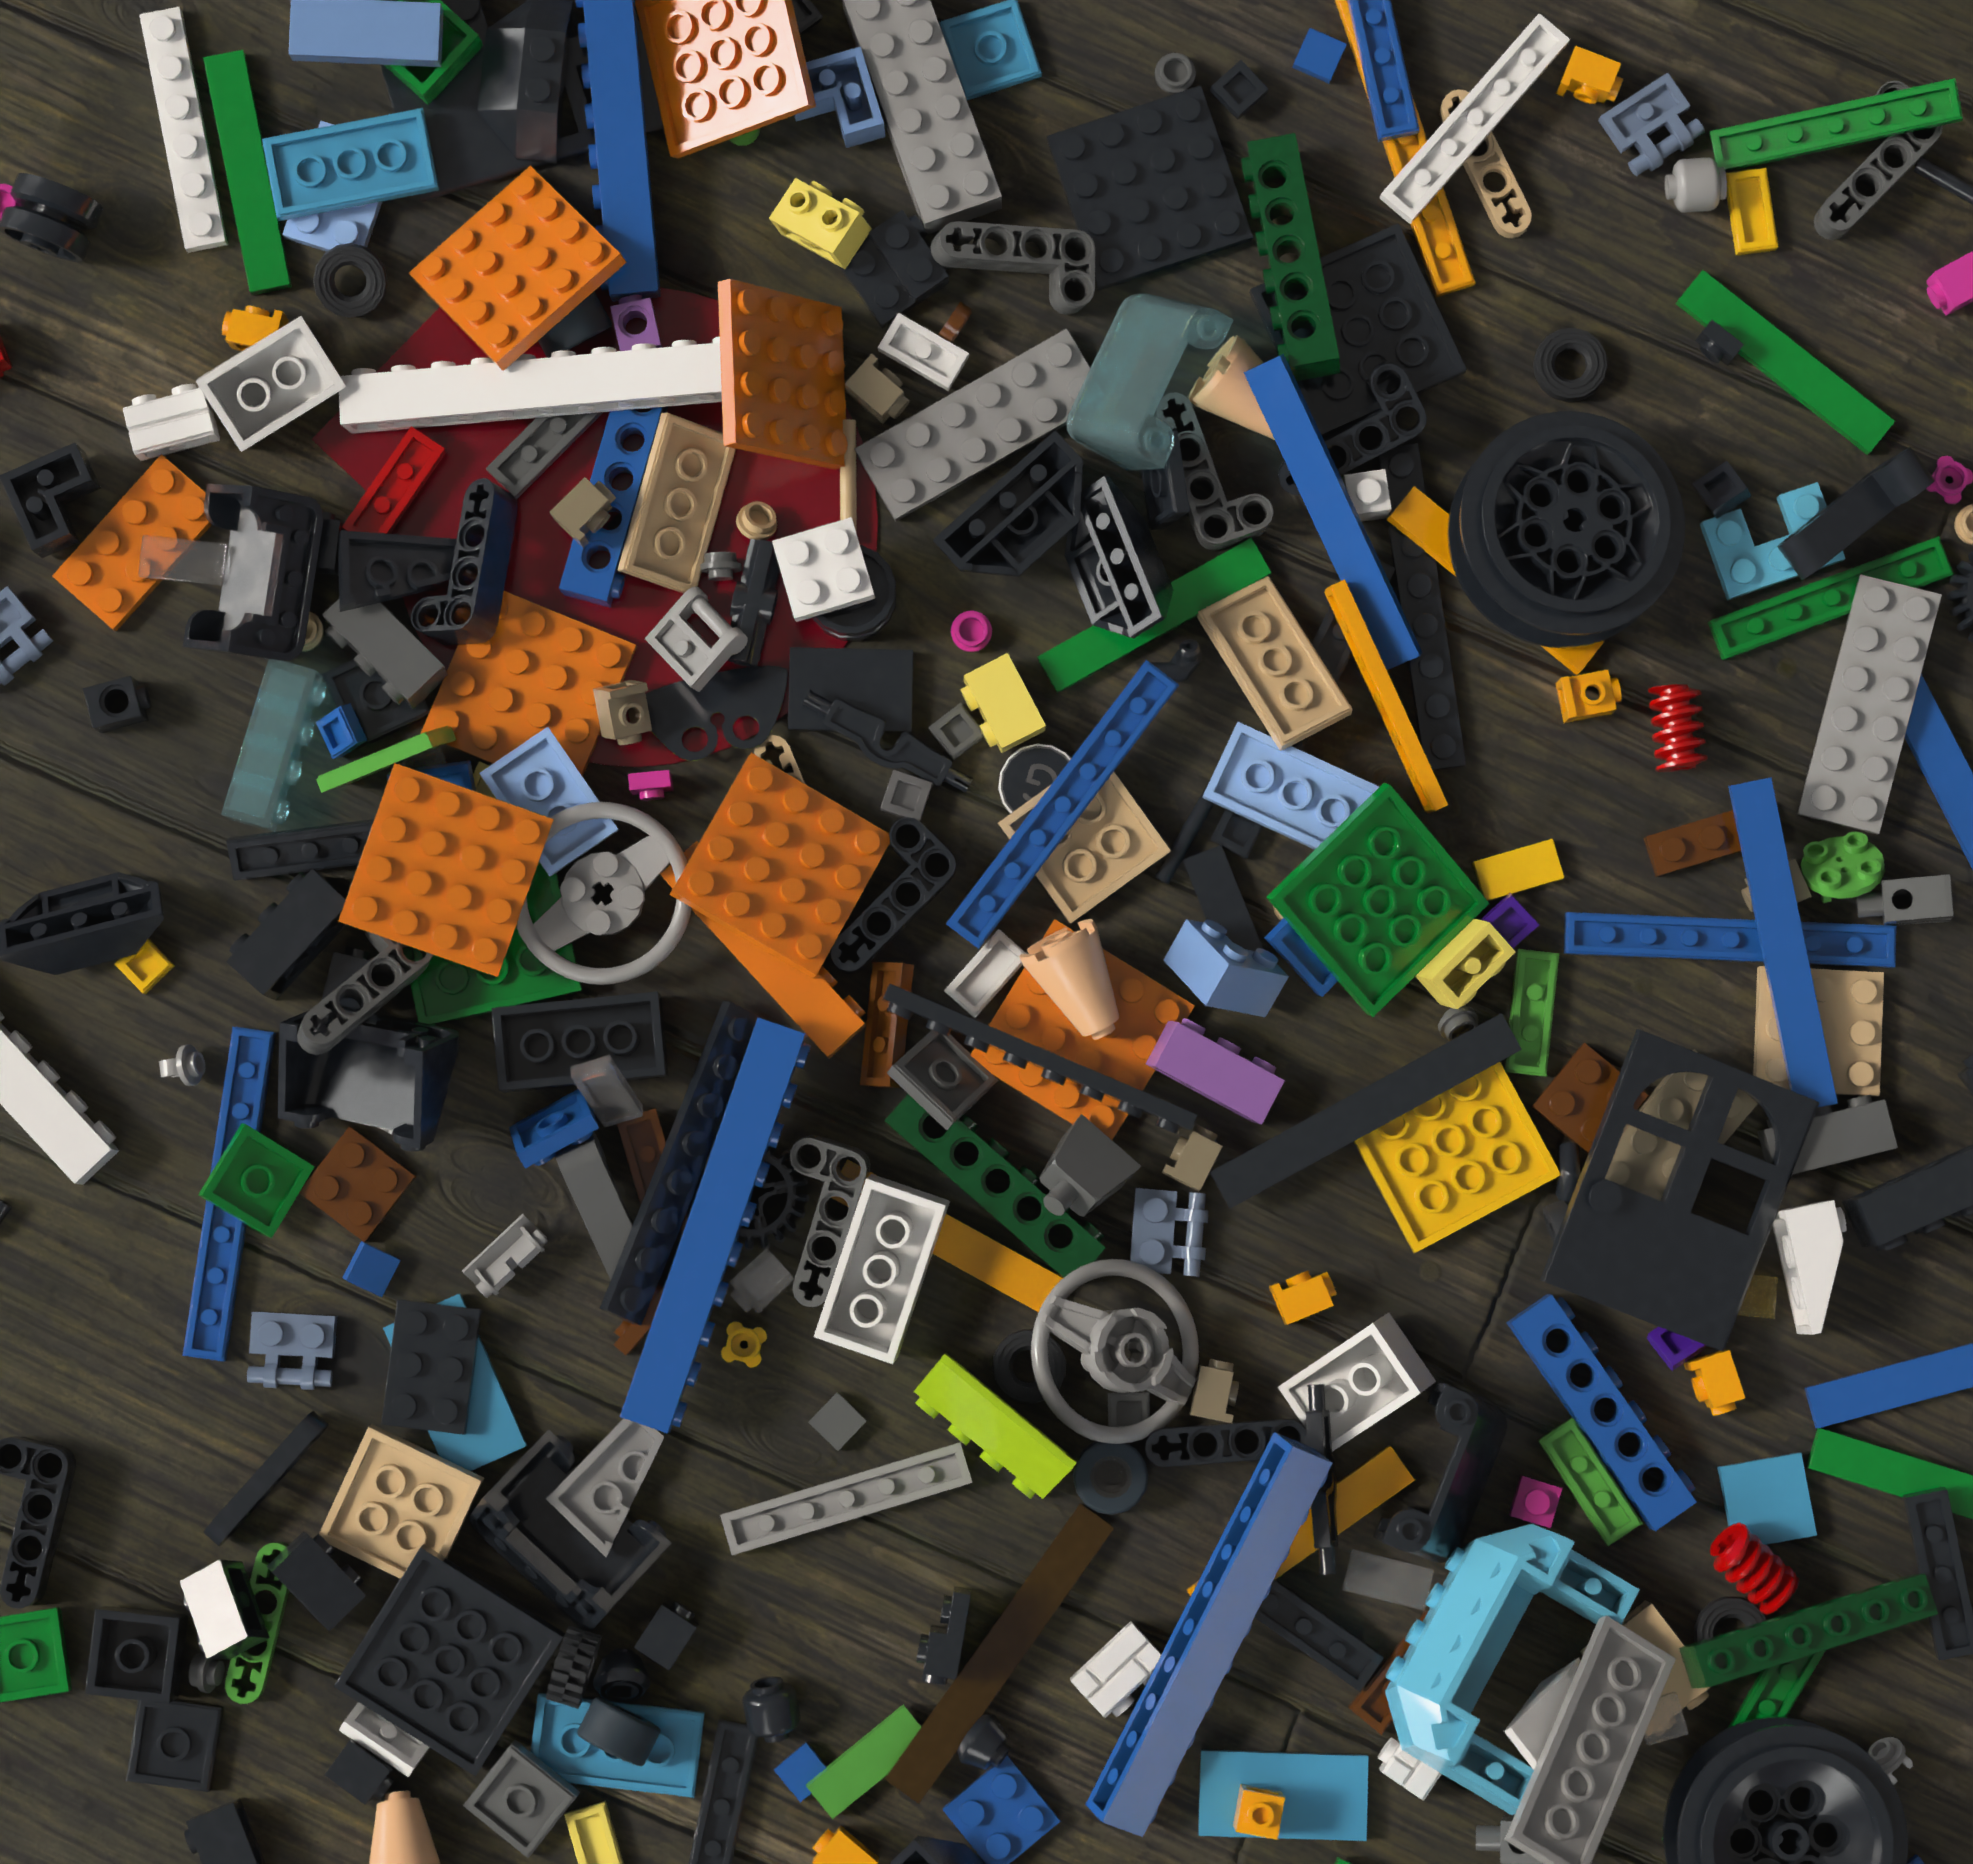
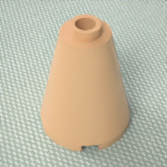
M1238 335L1232 336L1207 365L1210 368L1203 379L1199 376L1188 398L1196 407L1275 440L1244 374L1247 370L1264 362L1244 339Z
M1092 919L1077 922L1081 930L1074 933L1068 931L1067 927L1058 930L1027 948L1029 954H1020L1019 958L1023 966L1082 1036L1091 1035L1093 1040H1096L1116 1029L1113 1023L1119 1019V1013L1098 929Z
M410 1791L385 1794V1801L377 1803L369 1864H441L419 1798H411Z

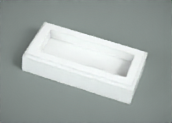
M998 929L944 992L972 1017L976 1018L1023 965L1019 958L1020 954L1027 953Z

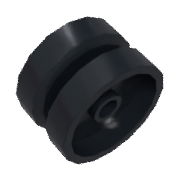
M28 173L17 174L10 195L22 207L10 206L3 210L0 218V232L39 252L71 262H83L91 242L78 229L90 230L97 227L103 211L101 204L91 197L58 182Z
M863 545L860 546L876 599L812 617L814 622L826 634L841 641L859 642L877 635L888 625L896 609V582L889 564L878 552Z

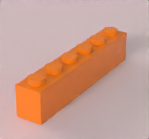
M697 841L684 852L687 862L698 845ZM670 864L660 875L673 889L676 881ZM692 908V911L829 1059L866 1026L860 1019L865 1014V1011L850 995L843 1000L832 987L838 982L823 966H821L817 975L811 978Z

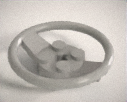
M612 802L585 803L567 808L552 816L551 818L554 820L546 843L555 834L572 824L601 818L629 823L641 829L649 836L617 855L610 852L594 853L578 860L566 873L565 879L561 884L560 892L562 897L534 924L529 914L526 896L516 924L522 940L534 956L545 966L577 982L597 985L616 984L635 979L649 972L669 956L687 928L692 908L676 899L671 923L663 937L649 952L630 963L611 968H592L573 963L554 951L589 933L594 935H615L630 928L641 915L645 901V890L669 864L672 866L675 881L677 882L688 863L682 848L673 835L656 819L636 808ZM600 883L604 887L611 884L614 888L610 893L613 901L606 906L603 901L597 905L593 900V897L597 894L594 888Z
M1123 1259L1099 1260L1081 1266L1060 1280L1046 1297L1033 1328L1031 1341L1032 1367L1043 1399L1050 1410L1067 1427L1086 1438L1110 1444L1130 1443L1144 1439L1154 1431L1165 1427L1186 1404L1197 1380L1196 1375L1199 1363L1197 1330L1185 1300L1165 1277L1155 1270L1133 1261ZM1105 1276L1129 1277L1146 1284L1162 1297L1177 1321L1182 1339V1364L1173 1354V1348H1169L1168 1337L1164 1329H1167L1165 1323L1154 1313L1141 1308L1102 1311L1066 1300V1298L1086 1282ZM1049 1334H1054L1082 1352V1367L1103 1388L1117 1393L1146 1390L1166 1400L1165 1404L1149 1418L1129 1426L1109 1427L1085 1419L1067 1404L1054 1383L1048 1359ZM1128 1342V1350L1132 1352L1131 1358H1126L1124 1353L1125 1344Z

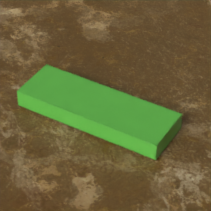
M1517 949L1509 1027L1522 1050L1505 1058L1504 1070L1506 1073L1539 1077L1547 1076L1559 953Z
M1571 1417L1537 1440L1606 1546L1611 1545L1642 1524V1521L1574 1418Z
M903 1704L809 1781L806 1787L829 1816L834 1819L889 1773L919 1731L921 1725Z

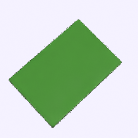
M445 726L434 729L318 776L316 781L321 793L353 783L392 767L394 763L399 764L457 739L452 727Z

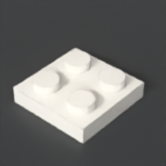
M852 517L772 541L796 622L876 599Z

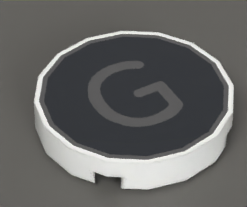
M1044 744L1026 746L1011 755L1000 772L998 786L1002 803L1011 814L1051 785L1070 761L1069 756L1052 745Z

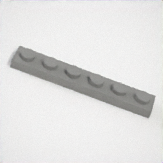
M961 1442L730 1511L721 1514L720 1517L731 1554L735 1555L972 1483Z

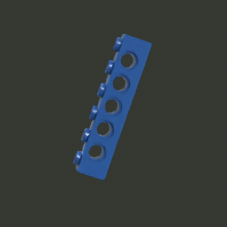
M668 406L655 407L645 413L638 412L635 409L610 411L590 482L595 485L600 481L614 494L616 499L611 503L612 508L608 513L617 512L621 514L622 521L613 530L601 528L595 533L589 530L585 534L589 543L584 548L573 539L559 586L563 595L609 608L613 598L619 599L621 597L626 576L620 574L621 571L617 569L661 413H667ZM639 434L645 438L642 448L635 452L625 450L623 448L624 440L629 435ZM620 473H628L633 476L632 485L624 491L612 488L614 477ZM597 551H606L611 555L609 564L603 569H594L589 565L591 556Z
M1546 1294L1510 1319L1506 1324L1570 1416L1574 1418L1649 1529L1657 1531L1697 1503L1691 1495V1492L1696 1489L1682 1469L1675 1472L1667 1460L1671 1456V1452L1657 1434L1654 1437L1649 1435L1643 1426L1647 1418L1634 1400L1627 1403L1618 1390L1623 1387V1384L1615 1371L1609 1365L1603 1368L1594 1356L1599 1352V1349L1586 1331L1581 1334L1578 1333L1570 1321L1575 1318V1315L1562 1297L1555 1299L1552 1294ZM1555 1328L1563 1331L1566 1336L1564 1349L1557 1353L1549 1350L1546 1345L1547 1334ZM1578 1363L1585 1364L1590 1371V1379L1582 1387L1575 1386L1570 1379V1371ZM1606 1397L1613 1403L1614 1413L1609 1420L1602 1422L1595 1416L1594 1406L1599 1399ZM1627 1432L1633 1433L1638 1440V1448L1630 1456H1624L1618 1448L1620 1437ZM1656 1467L1662 1474V1482L1657 1489L1649 1491L1644 1487L1642 1477L1648 1468Z

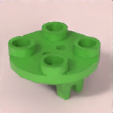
M1850 832L1845 836L1831 837L1820 842H1810L1803 850L1804 856L1801 861L1802 875L1808 887L1821 894L1823 903L1831 902L1832 898H1852L1871 892L1881 882L1885 872L1883 854L1874 844L1868 842V837L1861 832Z

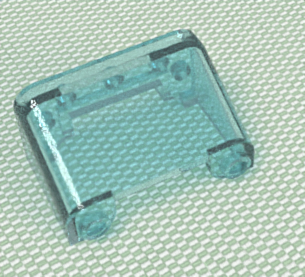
M1147 293L1134 294L1127 297L1120 305L1068 414L1066 424L1071 438L1128 471L1164 468L1173 449L1174 433L1170 426L1155 417L1154 413L1187 344L1189 343L1202 350L1216 348L1226 338L1234 320L1209 307Z

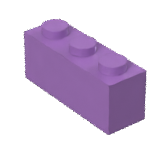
M1183 1018L1181 1024L1168 1021L1145 1065L1248 1121L1262 1125L1285 1081L1274 1075L1276 1067L1258 1057H1254L1252 1062L1238 1055L1241 1050L1240 1047L1219 1037L1216 1043L1203 1036L1206 1029L1191 1020Z

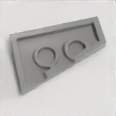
M623 1418L546 1498L605 1557H607L613 1545L612 1543L628 1514L630 1506L655 1458L664 1436L656 1429Z

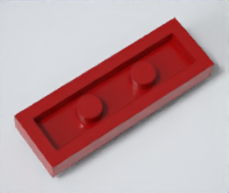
M411 426L342 528L345 531L391 534L446 454V449Z

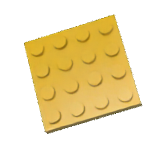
M1501 1062L1494 1064L1354 1141L1413 1253L1428 1247L1561 1175Z

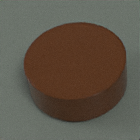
M960 301L938 336L953 343L973 313L971 311L972 308Z

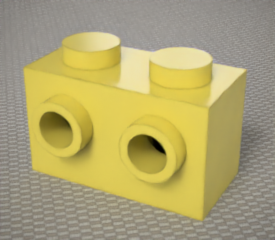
M797 178L794 179L769 217L781 235L843 269L847 268L872 230L862 216L864 210L856 203L846 198L839 202L832 198V193L823 185L815 181L808 185Z
M1008 653L964 675L966 687L960 689L971 711L979 709L985 721L979 727L990 748L997 744L1001 753H1004L1045 731L1046 725Z
M1473 919L1415 977L1440 1005L1458 1010L1473 999L1477 990L1489 978L1495 976L1504 968L1506 961L1515 951L1490 922Z

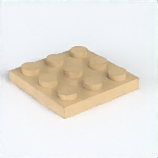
M1113 772L1035 876L1069 923H1072L1171 850L1118 776ZM1051 785L998 822L1009 840Z
M1765 966L1757 967L1753 1075L1790 1090ZM1810 969L1836 1095L1865 1096L1871 1094V1097L1880 1096L1884 972Z
M371 1424L362 1439L319 1534L329 1545L401 1579L423 1544L448 1558L484 1477Z

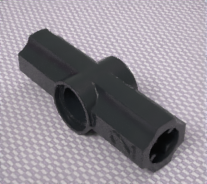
M750 539L741 581H737L730 609V617H732L731 627L739 628L748 638L745 648L741 652L731 655L727 660L734 664L758 668L767 625L770 626L773 620L778 598L776 586L780 567L773 543L770 541Z

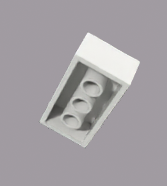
M873 1174L866 1178L814 1334L815 1338L891 1364L896 1361L950 1203L949 1200Z

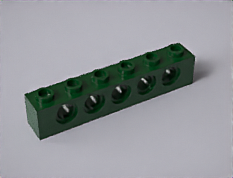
M1296 133L1247 142L1248 157L1241 158L1245 183L1253 181L1255 194L1248 195L1252 220L1260 218L1262 231L1255 232L1259 257L1267 256L1269 269H1263L1266 293H1274L1277 306L1270 307L1274 332L1282 330L1284 344L1277 345L1278 356L1284 354L1296 381L1339 374L1340 357ZM1273 179H1279L1284 182L1278 188H1270L1265 185ZM1279 216H1286L1292 219L1286 225H1277L1272 222ZM1287 253L1299 256L1296 261L1291 263L1280 260V257ZM1295 290L1303 291L1307 294L1301 300H1291L1287 297L1290 292ZM1300 328H1309L1314 331L1313 335L1308 338H1299L1294 335L1295 331Z
M909 1094L886 1118L885 1122L1061 1277L1064 1278L1077 1268L1094 1262L1106 1248L1100 1243L1104 1235L1087 1220L1080 1226L1068 1215L1072 1211L1070 1207L1061 1216L1054 1215L1048 1211L1043 1203L1046 1195L1037 1188L1041 1183L1040 1179L1024 1165L1017 1171L1006 1161L1010 1153L993 1138L988 1143H985L974 1132L979 1126L966 1114L954 1123L944 1136L938 1139H932L924 1133L923 1124L931 1115ZM961 1143H972L978 1149L979 1157L971 1166H962L955 1160V1149ZM993 1170H1002L1010 1178V1186L1003 1193H993L986 1186L985 1179ZM1025 1197H1033L1041 1205L1040 1216L1033 1221H1025L1017 1213V1204ZM1063 1224L1071 1230L1072 1241L1066 1248H1056L1049 1242L1048 1233L1054 1225Z
M1925 1573L1907 1575L1680 1647L1679 1650L1691 1688H1708L1937 1615L1938 1611Z

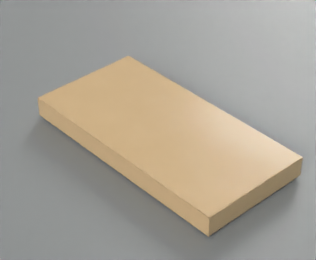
M661 413L618 571L683 594L688 589L698 586L701 576L700 564L704 563V554L708 551L736 448L724 446L723 433L670 413Z
M1269 576L1198 611L1197 618L1280 751L1351 715L1353 710Z

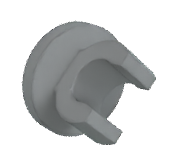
M191 1044L180 1046L176 1058L159 1061L161 1077H180L186 1086L197 1085L205 1073L204 1057Z
M1886 1737L1873 1743L1868 1751V1754L1888 1775L1892 1784L1897 1782L1892 1772L1901 1763L1909 1769L1913 1766L1911 1759L1905 1755L1904 1745L1897 1738Z

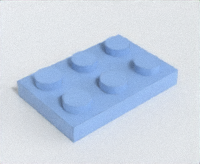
M320 121L318 128L331 126L333 124ZM382 201L288 219L282 235L287 240L326 252L337 245L348 243L367 247Z
M546 727L479 773L496 799L549 818L576 805L600 802L549 727ZM603 818L572 824L548 840L544 845L539 862L551 877L616 833L619 829L612 819Z

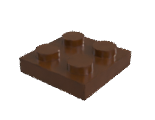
M1583 1043L1536 1099L1531 1108L1573 1143L1579 1145L1584 1152L1589 1154L1620 1071L1586 1043ZM1643 1091L1635 1101L1633 1108L1637 1110L1649 1095Z
M349 1126L299 1193L360 1240L367 1243L417 1176L353 1127Z

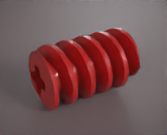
M1684 684L1662 685L1649 688L1648 692L1650 694L1660 696L1649 703V708L1662 712L1651 719V725L1663 728V730L1653 734L1652 739L1656 743L1665 745L1655 750L1654 757L1667 761L1657 766L1655 770L1657 772L1688 770L1696 768L1697 764L1708 760L1707 755L1695 753V748L1705 744L1706 739L1693 736L1694 731L1704 727L1703 722L1692 720V715L1703 711V706L1690 704V699L1701 695V690L1690 688L1689 685Z
M1732 1524L1723 1530L1711 1544L1710 1555L1717 1556L1713 1565L1714 1569L1717 1572L1726 1571V1580L1730 1583L1737 1582L1736 1588L1740 1593L1745 1594L1749 1592L1748 1600L1752 1604L1760 1603L1759 1610L1762 1614L1768 1615L1776 1611L1796 1591L1799 1585V1578L1794 1570L1785 1565L1779 1556L1774 1555L1769 1546L1762 1544L1757 1535L1750 1533L1745 1524Z

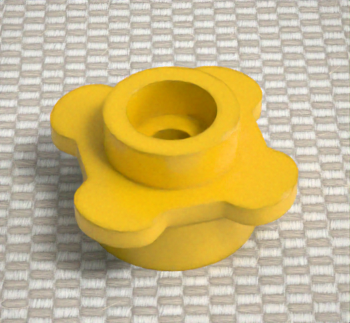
M740 1322L729 1324L726 1329L729 1335L727 1345L721 1350L722 1358L726 1362H733L734 1360L745 1362L751 1368L758 1366L762 1360L759 1354L761 1345L767 1339L765 1330L761 1327L754 1329L746 1328ZM741 1341H747L748 1347L746 1349L740 1347Z

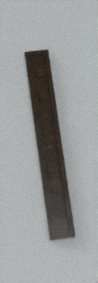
M1081 1503L1078 1505L960 1671L957 1679L953 1681L889 1771L885 1780L918 1804L922 1801L958 1750L968 1731L985 1712L1114 1530V1527Z

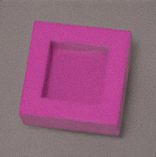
M670 770L628 774L630 792L632 795L639 794L642 801L665 798L664 792L673 791V780Z
M1520 1475L1509 1516L1551 1528L1562 1488Z

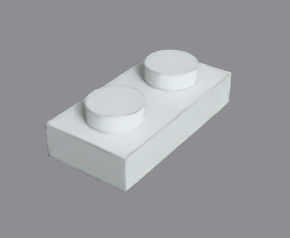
M900 313L897 314L878 346L879 352L947 391L950 390L969 357L968 352Z
M359 1702L339 1729L340 1732L407 1777L410 1776L430 1748Z

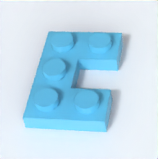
M1818 482L1781 494L1776 498L1789 535L1764 544L1754 546L1741 508L1725 513L1718 519L1714 517L1700 523L1727 601L1798 577V574L1777 546L1826 507ZM1843 550L1821 568L1846 559Z

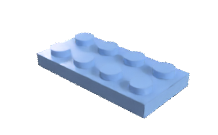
M1237 722L1204 792L1203 798L1315 850L1379 786L1292 746L1280 751L1272 737Z

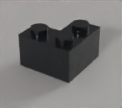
M74 442L0 475V479L33 552L41 558H45L80 542L64 505L101 489L85 451Z

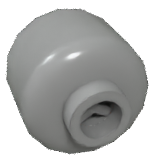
M1712 158L1681 159L1674 165L1673 173L1665 176L1666 198L1673 199L1676 208L1680 212L1712 211L1718 206L1720 200L1726 198L1727 180L1724 167H1718V164Z

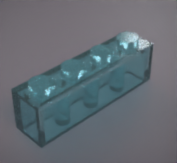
M268 660L223 806L222 816L271 832H276L278 824L283 825L285 823L290 807V801L285 800L290 785H296L301 773L302 762L297 761L302 745L308 746L313 734L314 723L309 722L314 706L320 707L326 690V684L322 683L323 676L317 670L286 661Z

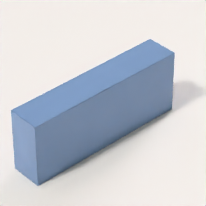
M291 0L289 56L292 61L441 67L444 10L441 3Z

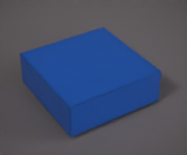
M1309 28L1292 68L1330 84L1347 44Z
M351 703L339 706L316 722L332 759L345 756L367 741Z
M361 1241L342 1278L382 1298L401 1260Z
M806 1741L776 1766L774 1771L799 1802H802L811 1794L806 1784L826 1769L827 1766Z

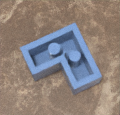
M861 47L806 62L816 107L794 115L796 122L835 110L846 148L885 137L884 122Z
M1186 919L1164 958L1166 964L1205 1006L1266 1017L1289 977L1277 964V957L1261 948L1251 951L1233 943L1226 936L1227 930L1215 921L1206 919L1203 923Z

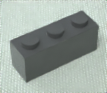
M338 599L322 614L329 625L325 630L328 636L340 648L348 644L358 654L353 660L370 677L376 672L386 682L382 689L398 705L405 701L414 709L448 675L444 665L381 603L340 612Z
M1871 1094L1846 1100L1848 1109L1836 1112L1832 1111L1831 1105L1818 1107L1792 1174L1898 1148L1885 1099L1873 1102ZM1766 1120L1768 1129L1757 1131L1764 1160L1772 1164L1775 1153V1136L1770 1120Z

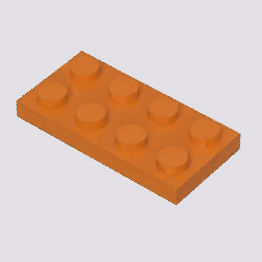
M161 454L52 577L116 632L212 525L204 513L206 492Z

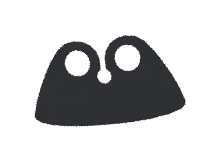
M758 666V668L746 667L717 672L700 692L691 688L684 680L650 691L646 694L652 733L679 758L687 761L701 760L710 755L717 746V729L710 721L712 714L717 712L725 717V721L722 724L723 734L727 742L733 747L752 749L760 746L768 738L779 715L787 686V669L778 666ZM750 716L757 720L759 731L753 739L741 740L735 736L733 725L738 718ZM692 727L702 728L708 735L707 745L698 752L689 751L682 744L684 732Z

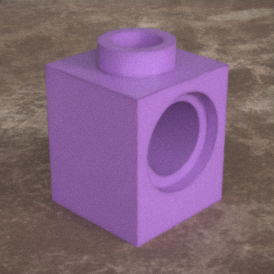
M631 295L619 299V305L610 306L620 351L632 350L633 345L642 343L654 344L656 348H662L651 298L643 299L642 295ZM633 318H642L647 322V327L642 333L633 335L625 330L627 323Z

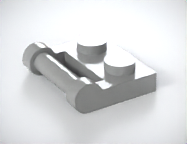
M699 587L688 589L645 638L681 678L698 692L703 689L730 656L741 652L748 642L747 636L739 628H732L708 603V596ZM696 613L720 638L713 647L687 621L692 614Z

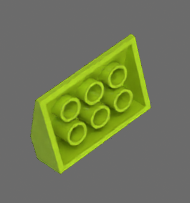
M948 1353L941 1357L914 1390L919 1396L915 1404L933 1419L939 1413L952 1423L947 1429L952 1435L966 1446L971 1440L984 1450L979 1457L997 1472L1003 1466L1016 1476L1012 1484L1030 1499L1035 1493L1043 1499L1076 1465V1461L1072 1456Z

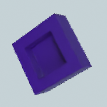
M1511 893L1480 919L1490 922L1512 948L1517 946L1539 926L1534 917Z
M1657 1327L1648 1333L1647 1336L1649 1343L1671 1371L1706 1349L1705 1344L1661 1327Z

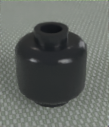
M770 1676L755 1680L750 1684V1689L745 1692L742 1698L749 1732L754 1736L764 1737V1740L768 1743L787 1739L789 1732L795 1729L801 1720L796 1691L791 1684L783 1682L781 1677Z

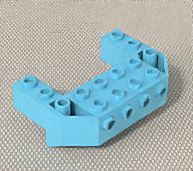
M1534 1524L1476 1538L1464 1545L1462 1549L1457 1546L1453 1550L1444 1567L1450 1571L1443 1585L1437 1582L1432 1588L1425 1602V1605L1430 1607L1423 1622L1419 1619L1414 1622L1405 1639L1406 1642L1410 1643L1408 1650L1403 1658L1397 1656L1385 1676V1678L1390 1680L1385 1693L1401 1749L1510 1815L1516 1814L1534 1770L1532 1767L1474 1734L1473 1732L1480 1719L1471 1715V1712L1531 1599L1535 1594L1542 1592L1594 1624H1597L1598 1619L1606 1615L1622 1624L1640 1590L1572 1550L1574 1541Z

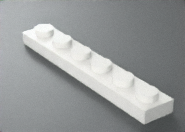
M180 7L139 14L185 250L190 253L228 245L182 10Z
M1539 13L1387 186L1379 198L1411 224L1566 47L1570 39Z

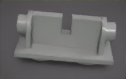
M522 1214L471 1261L462 1272L477 1285L476 1288L486 1298L492 1293L497 1295L499 1290L516 1275L513 1271L514 1268L518 1265L521 1268L525 1267L539 1252L545 1250L543 1246L548 1242L547 1237Z

